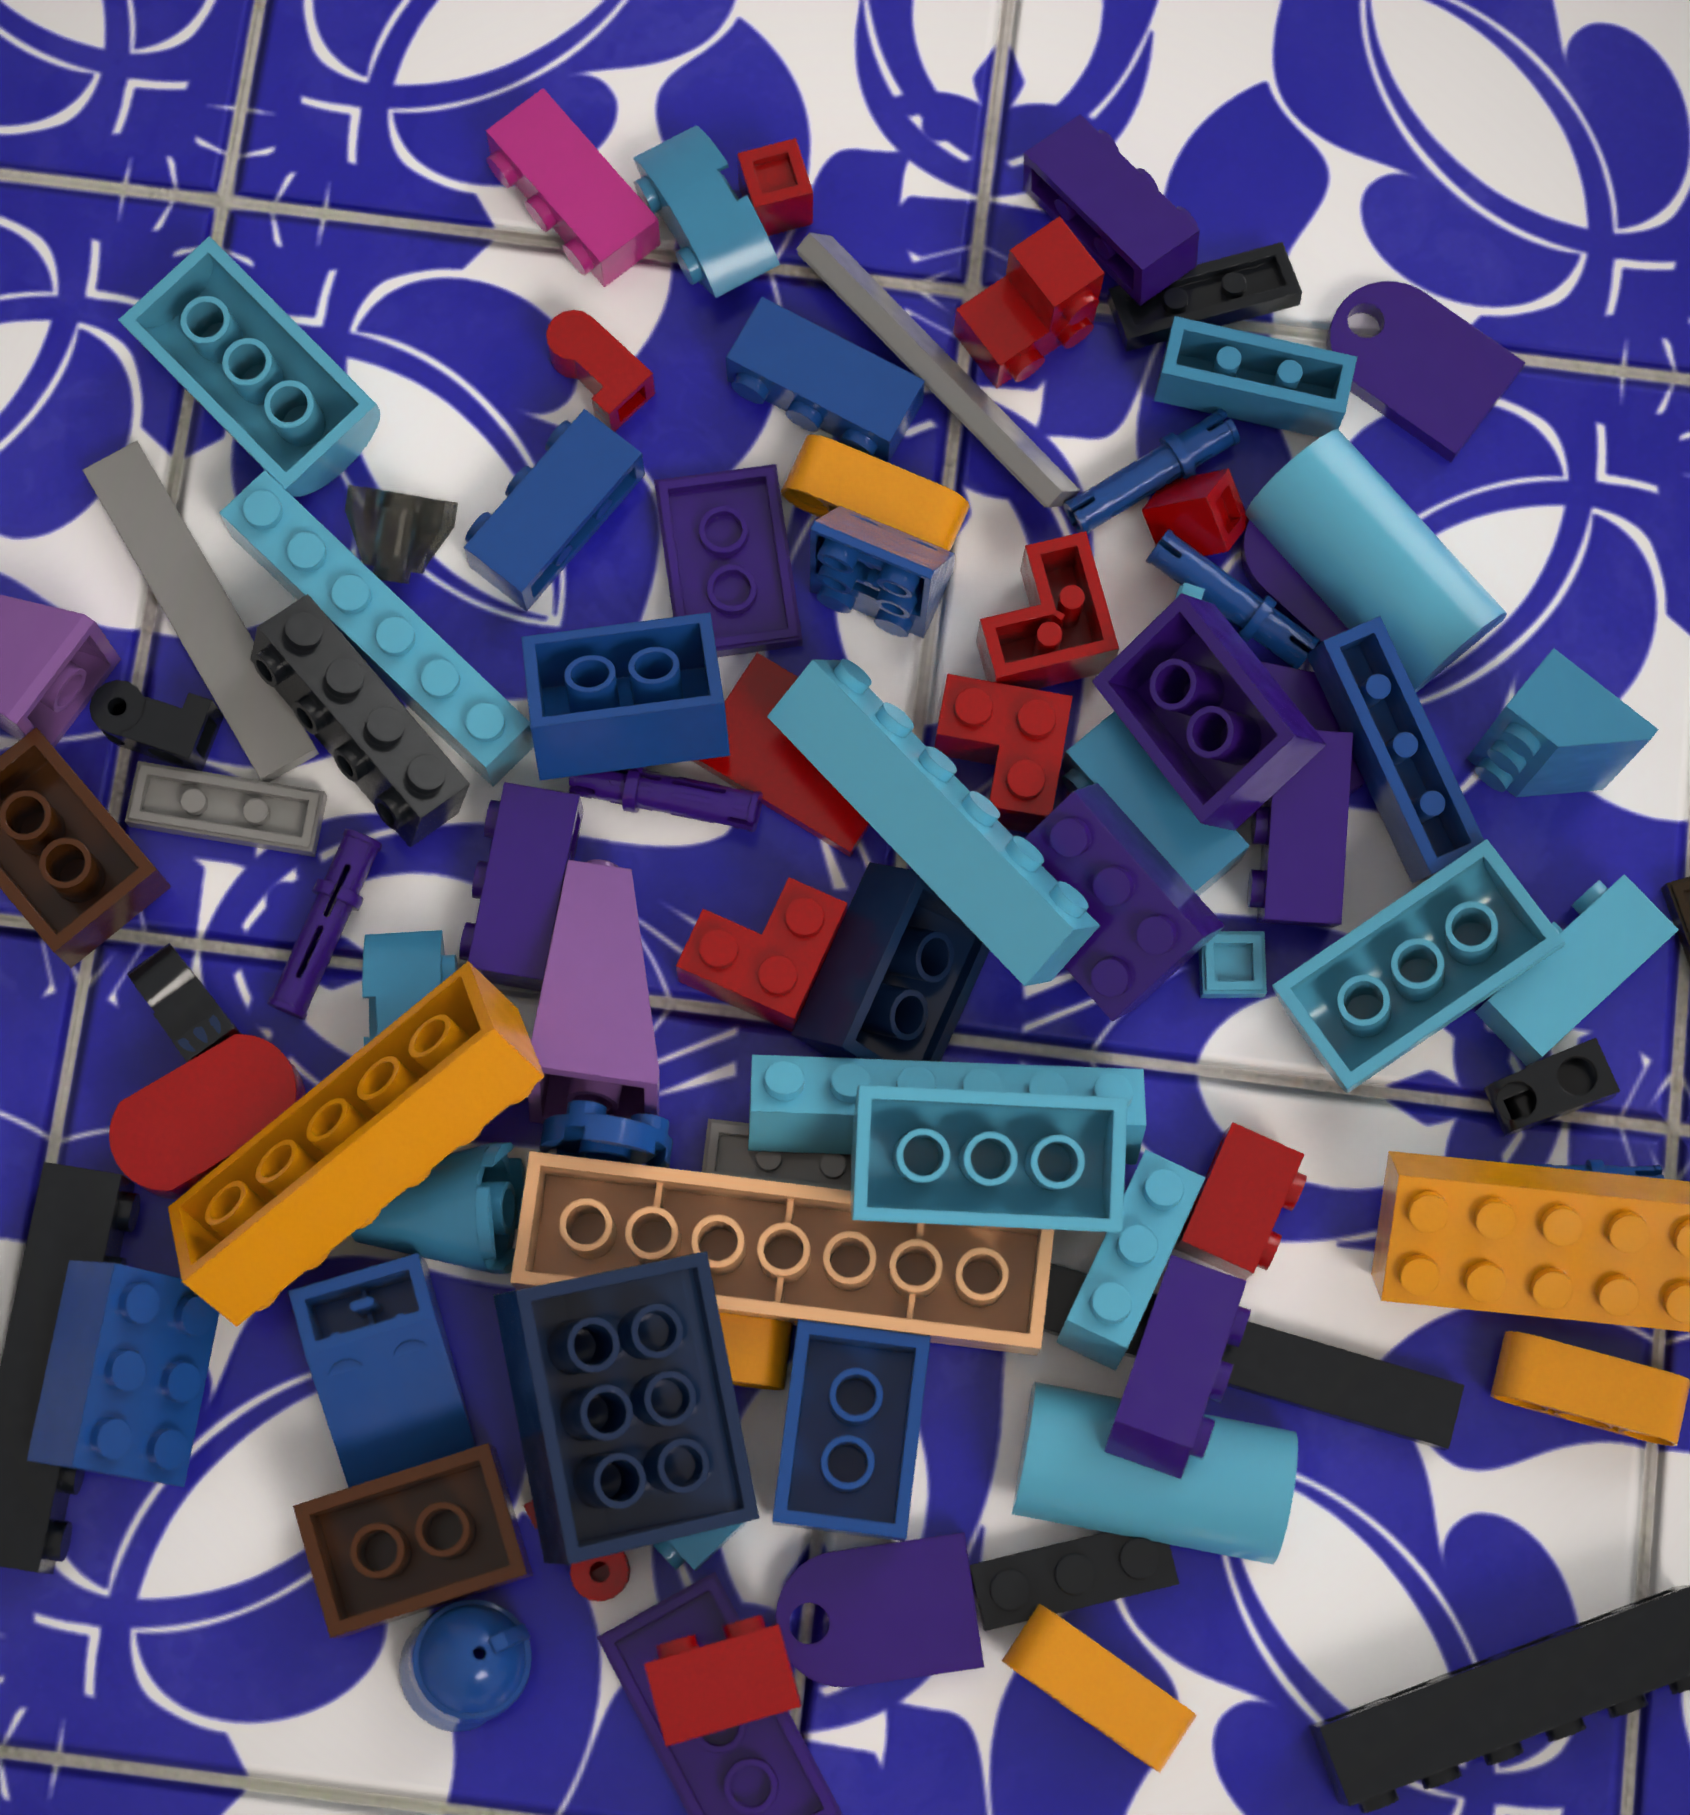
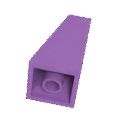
M0 595V728L17 740H21L37 727L55 748L89 703L96 690L101 687L121 660L93 619L82 613Z
M593 859L587 862L568 860L531 1037L532 1046L545 1077L535 1084L533 1090L528 1095L530 1122L543 1124L544 1120L550 1116L566 1114L568 1102L575 1100L602 1104L607 1107L606 1115L627 1119H630L631 1115L634 1114L659 1116L660 1072L632 869L618 867L610 861Z

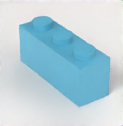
M1625 874L1609 889L1600 880L1589 888L1571 905L1579 913V916L1563 930L1555 921L1552 923L1553 927L1565 941V945L1491 995L1475 1011L1479 1018L1525 1066L1541 1059L1679 930Z
M1145 1149L1124 1194L1123 1233H1106L1056 1343L1115 1371L1117 1370L1206 1177Z

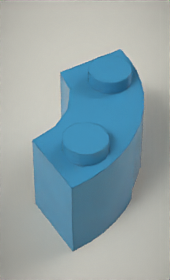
M696 125L633 157L641 178L634 181L636 192L653 213L657 212L675 237L681 248L675 252L676 258L691 285L699 282L717 298L780 265L769 237L748 196L746 195L740 199L737 197L726 178L720 172L728 168L727 161L700 127Z
M442 930L365 935L362 997L363 999L369 998V1037H364V1046L458 970L456 954L445 955Z

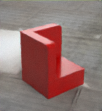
M796 138L737 153L738 180L742 197L748 196L768 236L805 227L813 223V190Z
M1229 468L1194 475L1187 479H1176L1156 491L1142 508V513L1155 545H1157L1166 531L1170 529L1174 532L1173 534L1203 556L1228 552L1246 529L1249 522Z

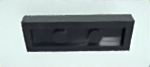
M1280 242L1197 264L1194 269L1141 306L1120 285L1108 288L1107 302L1127 352L1167 341L1174 316L1224 326L1299 306L1302 290L1284 244Z
M1107 1532L970 1565L971 1579L984 1631L1028 1621L1038 1604L1058 1614L1179 1584L1169 1544Z

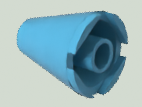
M493 1142L450 1153L432 1168L430 1174L423 1182L415 1187L407 1188L386 1205L370 1225L354 1231L351 1234L352 1238L357 1243L409 1255L419 1253L423 1258L492 1274L511 1273L515 1248L512 1247L515 1229H518L526 1178L521 1158L508 1157V1153L515 1146L511 1142Z

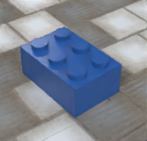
M710 612L521 637L530 728L540 781L730 756L725 702Z
M69 1260L27 1461L138 1481L184 1487L219 1312L182 1283L181 1278L117 1263Z
M798 1319L772 1518L773 1525L895 1541H905L907 1539L931 1336Z

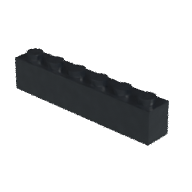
M44 1162L0 1364V1567L53 1574L56 1561L63 1562L69 1550L72 1524L69 1521H64L69 1496L70 1494L77 1495L79 1493L85 1471L27 1461L69 1260L108 1262L127 1266L126 1259L120 1257L124 1233L133 1232L136 1226L140 1209V1195L133 1193L135 1183L122 1174Z
M1690 1585L1674 1586L1309 1725L1338 1803L1349 1807L1358 1804L1361 1813L1375 1811L1399 1801L1396 1789L1415 1781L1421 1780L1424 1789L1434 1788L1460 1778L1462 1773L1458 1765L1483 1756L1486 1765H1493L1524 1753L1521 1741L1545 1732L1548 1742L1581 1732L1587 1728L1583 1717L1607 1708L1610 1718H1614L1639 1710L1648 1705L1645 1693L1668 1685L1672 1694L1690 1690Z

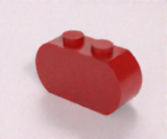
M235 1034L119 1102L112 1116L109 1130V1142L113 1157L122 1172L139 1186L156 1196L177 1200L303 1097L306 1092L302 1078L295 1066L272 1043L252 1035Z

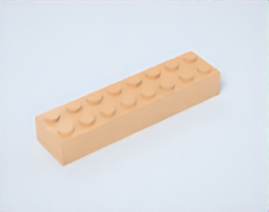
M529 1151L510 1283L519 1290L707 1251L718 1310L722 1313L775 1319L789 1322L797 1326L798 1319L925 1335L931 1336L930 1343L1037 1356L1042 1347L1054 1230L852 1220L851 1191Z

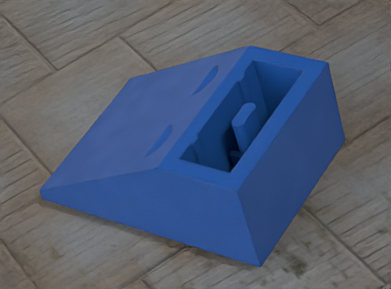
M839 506L816 519L810 529V592L817 594V600L834 611L850 613L854 609L875 618L874 623L887 633L898 637H908L909 633L924 639L953 574L955 553Z
M419 1253L289 1290L304 1353L348 1488L477 1447L428 1264Z

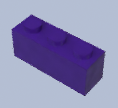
M1081 114L1024 152V191L1053 220L1060 216L1093 259L1140 306L1196 267L1200 230L1193 216L1185 208L1175 207L1159 191L1155 180L1146 170L1142 168L1136 169L1119 152L1113 138L1104 130L1097 131Z
M1316 730L1327 745L1264 803V806H1261L1253 813L1251 841L1252 844L1262 845L1260 870H1250L1247 904L1248 907L1258 908L1257 923L1329 928L1342 925L1353 745L1352 732Z
M504 782L501 800H490L485 819L484 836L493 839L488 862L479 860L476 865L472 884V898L480 899L476 923L466 922L464 925L459 959L469 961L492 984L541 992L567 862L575 858L584 813L581 798L578 794Z
M1174 1255L1170 1256L1104 1452L1179 1479L1182 1478L1190 1455L1203 1459L1215 1425V1420L1203 1415L1209 1399L1221 1403L1233 1369V1364L1222 1361L1226 1344L1239 1348L1251 1313L1250 1309L1239 1306L1247 1283L1246 1280Z

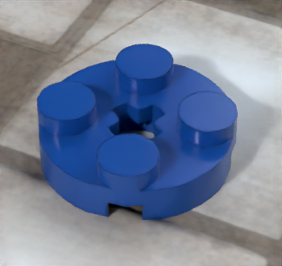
M575 1100L568 1102L566 1114L550 1116L543 1122L539 1150L542 1153H547L555 1147L557 1148L556 1154L632 1164L646 1163L647 1166L669 1168L673 1145V1139L668 1135L670 1122L661 1116L634 1114L631 1115L630 1119L606 1115L607 1107L602 1104Z

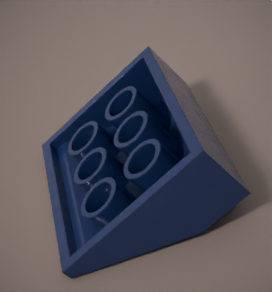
M707 1251L493 1295L544 1563L570 1565L760 1519Z

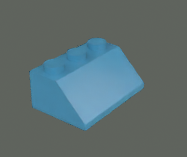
M1553 648L1506 705L1466 759L1476 766L1475 772L1485 784L1500 792L1507 790L1515 797L1604 790L1653 738L1659 729Z

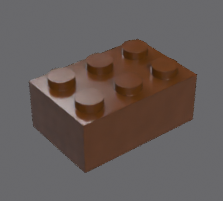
M36 727L0 756V889L51 950L72 968L164 894L171 886Z
M489 1443L293 1506L330 1638H344L534 1576L496 1447Z

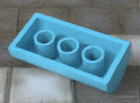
M210 236L118 319L143 347L293 497L311 494L339 476L365 449L378 427L381 415L378 405Z
M1338 429L1321 436L1290 460L1259 491L1246 510L1245 515L1348 629L1381 616L1416 693L1500 624L1507 615V612Z
M1486 839L1272 986L1284 1010L1310 1049L1335 1082L1346 1093H1349L1565 945V941L1488 839Z
M858 1085L852 1138L851 1219L859 1221L1123 1233L1128 1098Z
M1040 1382L1033 1383L1011 1514L1132 1538H1144L1153 1542L1274 1565L1284 1542L1294 1495L1298 1460V1437L1295 1431L1204 1414V1417L1215 1420L1203 1459L1190 1455L1182 1478L1179 1479L1104 1452L1122 1398Z

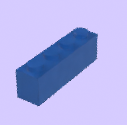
M1381 616L1322 641L1306 656L1341 731L1353 733L1352 755L1413 884L1436 874L1483 842L1484 838Z

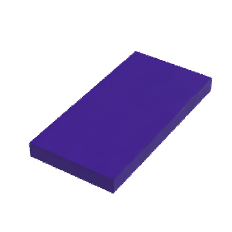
M716 1572L597 1637L688 1815H842V1811L789 1711L666 1747L644 1663L659 1659L656 1645L689 1635H696L699 1647L725 1640L722 1626L740 1621V1618Z

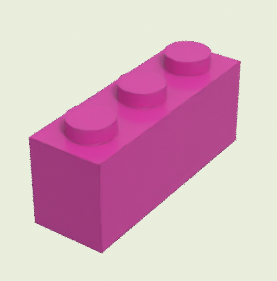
M544 88L486 130L491 154L487 158L490 169L506 188H510L515 184L527 198L524 202L527 211L543 231L547 232L551 228L556 231L565 242L562 246L564 253L582 275L585 276L591 272L605 288L661 245L658 218Z

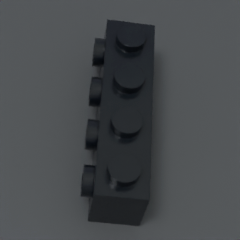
M308 594L257 627L250 660L258 674L268 685L275 688L292 708L300 724L309 733L315 735L332 755L340 771L350 781L355 782L375 806L377 813L385 824L395 830L410 848L459 814L470 786L468 780Z

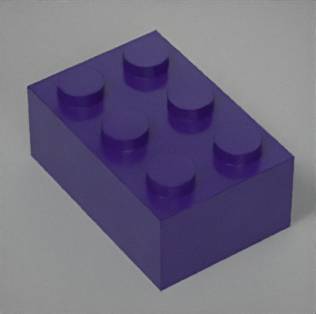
M1183 593L1092 680V683L1199 822L1204 825L1235 831L1327 745L1216 605Z
M1098 783L1074 790L1024 838L1039 850L1044 858L1042 866L1057 882H1065L1082 894L1089 905L1086 911L1100 925L1064 967L1111 1021L1136 1009L1225 927Z

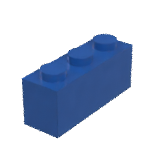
M761 297L726 356L727 381L732 383V388L743 398L756 404H763L764 401H767L786 411L785 414L788 419L797 426L811 432H817L818 429H821L839 438L840 443L888 463L923 404L925 380L764 297Z
M585 409L572 423L566 420L553 431L546 443L545 450L547 452L533 468L525 466L517 472L505 491L507 498L493 514L484 512L471 525L465 537L467 544L464 546L470 568L526 612L645 476L642 453Z

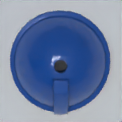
M461 1600L441 1607L412 1631L403 1646L399 1661V1677L406 1701L424 1721L449 1732L470 1731L482 1726L488 1720L499 1716L522 1695L528 1683L532 1657L529 1642L531 1637L528 1628L505 1608L485 1600ZM474 1649H480L483 1652L482 1660H477L473 1656Z

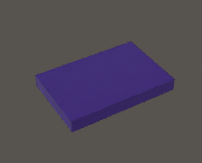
M772 464L654 480L673 617L710 612L717 657L802 646V634L777 465Z

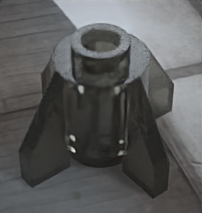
M348 485L345 512L361 556V562L374 566L373 573L380 580L409 584L411 572L424 574L425 567L454 529L458 503L370 487Z

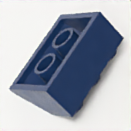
M869 862L791 1035L825 1057L941 1061L990 950L914 870Z

